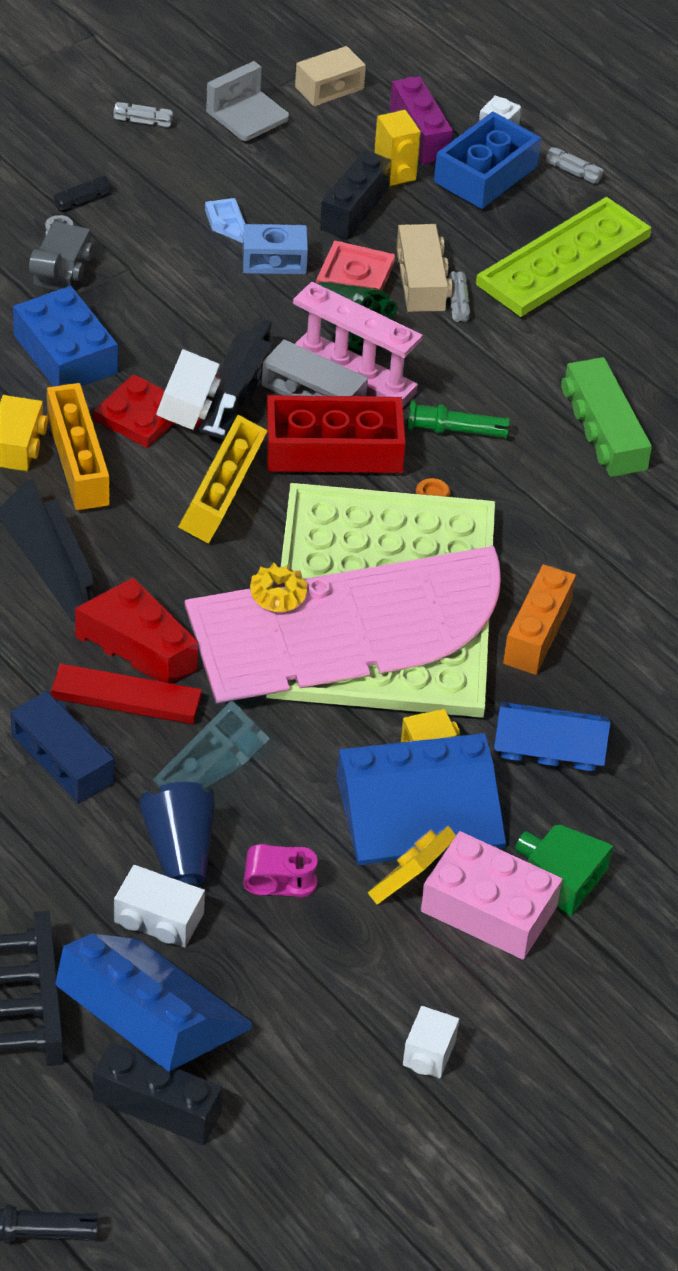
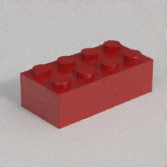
M267 395V471L403 473L405 433L402 397Z

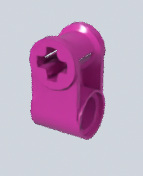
M254 845L248 849L246 855L244 888L248 892L259 896L307 897L313 894L318 885L317 876L314 873L318 865L317 855L306 847ZM300 857L303 858V867H300ZM298 877H301V887H298Z

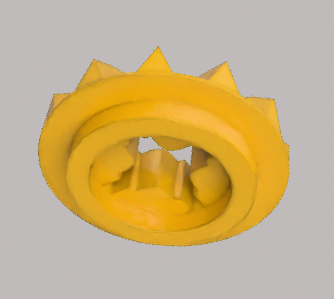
M273 562L270 568L260 566L258 573L252 576L250 593L253 600L262 608L273 612H287L297 608L305 600L307 581L302 578L301 570H291L289 563L285 567H277ZM273 582L279 585L285 583V589L283 590L280 587L273 589Z

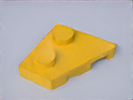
M449 826L437 834L432 829L414 843L415 846L411 847L397 859L400 865L368 892L369 896L376 904H379L425 870L453 842L457 835Z

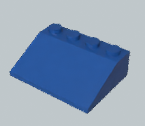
M485 733L339 749L337 782L357 865L397 861L401 855L415 846L414 843L432 829L437 834L447 826L456 835L461 831L498 849L505 848L506 841L494 765ZM448 847L439 856L444 855Z
M91 933L63 946L55 985L156 1063L162 1065L168 1072L251 1030L252 1022L139 939Z

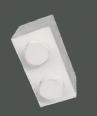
M182 349L156 415L193 430L198 417L204 420L212 403L206 397L210 396L213 398L221 379L216 378L215 375L220 364Z
M133 865L114 898V922L121 924L128 930H138L157 937L164 943H173L185 948L204 914L205 890Z

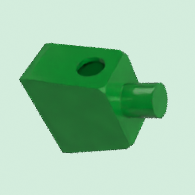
M555 825L543 840L525 831L515 846V851L528 857V863L563 878L558 907L571 916L609 869L613 846L609 843L562 825Z

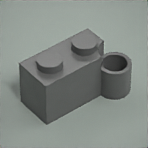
M53 221L40 248H35L30 257L29 272L34 275V285L60 290L68 286L73 288L76 281L80 282L84 273V265L86 261H91L94 253V243L90 242V229Z

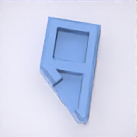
M236 198L205 202V212L212 230L243 243V224L245 222Z

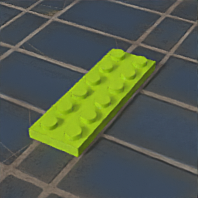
M605 197L477 274L476 285L522 317L648 239L652 227L608 197Z

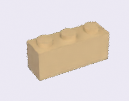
M436 224L398 225L396 250L407 312L445 311L446 299L452 296L451 278H446L448 276L447 257H442L444 255L443 237H438Z

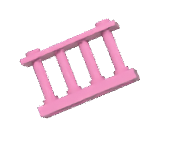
M314 282L308 284L293 299L294 305L309 312L308 331L295 343L296 345L368 377L367 396L402 397L403 408L417 394L418 384L403 377L404 358L422 341V334ZM321 318L336 325L335 343L320 336ZM349 331L364 338L362 356L348 350ZM377 345L392 352L390 370L375 363Z

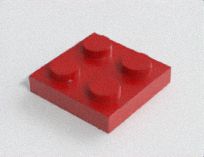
M134 374L93 410L94 421L146 448L175 423L156 415L165 390Z

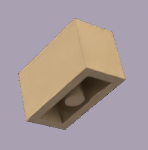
M345 46L298 62L296 64L295 87L313 106L363 90L366 65Z

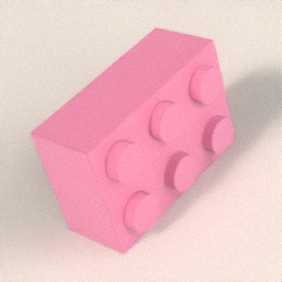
M459 831L424 883L421 912L524 960L558 906L563 878Z

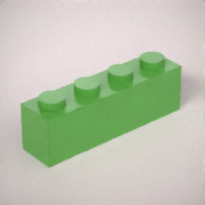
M605 358L568 363L566 376L561 382L562 391L565 397H569L576 419L581 420L587 440L593 443L598 462L601 465L604 464L610 477L648 470L652 445Z

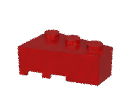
M134 577L75 608L76 638L83 642L88 639L102 646L103 652L112 657L115 654L130 661L132 668L159 682L174 684L197 671L198 641Z

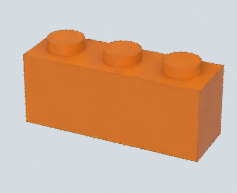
M545 564L542 565L507 635L503 664L537 675L571 605L576 578L575 574Z

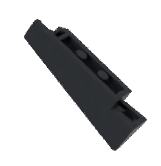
M265 320L233 338L219 375L221 377L214 397L210 399L212 403L206 418L202 420L199 431L201 433L224 439L237 415L241 414L260 385L263 361L272 351V343L270 342L271 321Z
M26 480L0 507V520L67 615L75 622V608L94 598L90 589V585L94 584L91 570L58 500L47 501L43 505L34 480Z

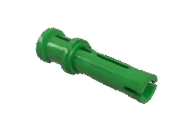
M411 400L407 430H413L414 427L432 429L435 434L444 433L445 429L507 439L508 430L498 429L494 426L509 427V418L449 411L444 404L432 407L419 405L415 400Z

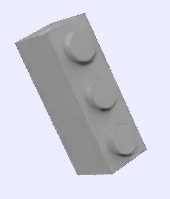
M284 339L263 361L262 386L281 395L367 396L368 377Z

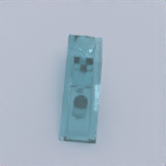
M231 700L153 780L159 787L160 785L174 782H197L203 784L204 790L243 766L270 738Z

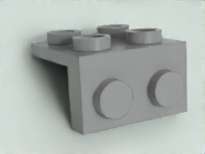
M255 61L207 83L206 112L243 141H248L287 122L289 116L287 111L261 92L262 67Z

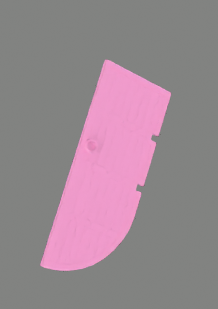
M490 546L304 579L307 581L305 600L300 606L287 612H273L262 608L253 600L250 589L187 599L184 605L195 639L198 641V648L216 703L287 691L289 690L288 680L296 679L298 687L303 688L369 676L368 666L376 664L378 672L385 673L421 666L442 659L466 645L485 626L498 600L501 572L495 547ZM282 583L280 585L273 584L272 588L274 589L276 587H280L284 590L285 583Z

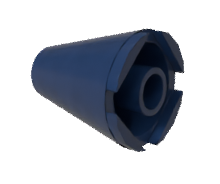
M174 782L160 785V793L150 796V790L145 792L139 799L140 813L164 876L199 888L206 881L215 809L214 791L211 788L209 792L203 791V784L197 782Z

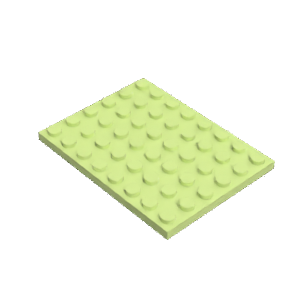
M290 483L281 567H285L289 563L291 570H301L302 578L307 579L493 546L495 501ZM489 620L481 631L466 645L434 662L385 673H379L375 664L368 666L369 676L303 688L298 687L296 679L288 680L289 690L266 694V698L415 712H431L445 708L449 715L483 718L485 710Z

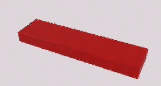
M60 663L51 689V696L57 700L194 725L202 698V689Z

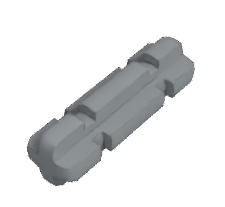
M117 102L114 107V119L120 121L130 119V122L153 126L155 123H158V126L168 128L171 127L173 121V111L163 108L157 111L156 107L132 104V107H129V103Z
M551 147L546 156L547 163L559 166L560 169L578 177H584V180L591 183H598L602 177V168L594 164L591 165L589 162L570 153L567 154L559 148Z
M453 271L449 274V278L452 280V296L450 298L453 310L452 318L456 322H466L469 320L470 313L466 275L462 271L458 273Z

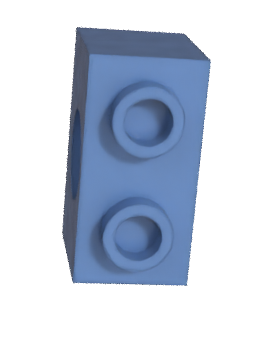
M243 224V273L306 274L308 254L307 226Z

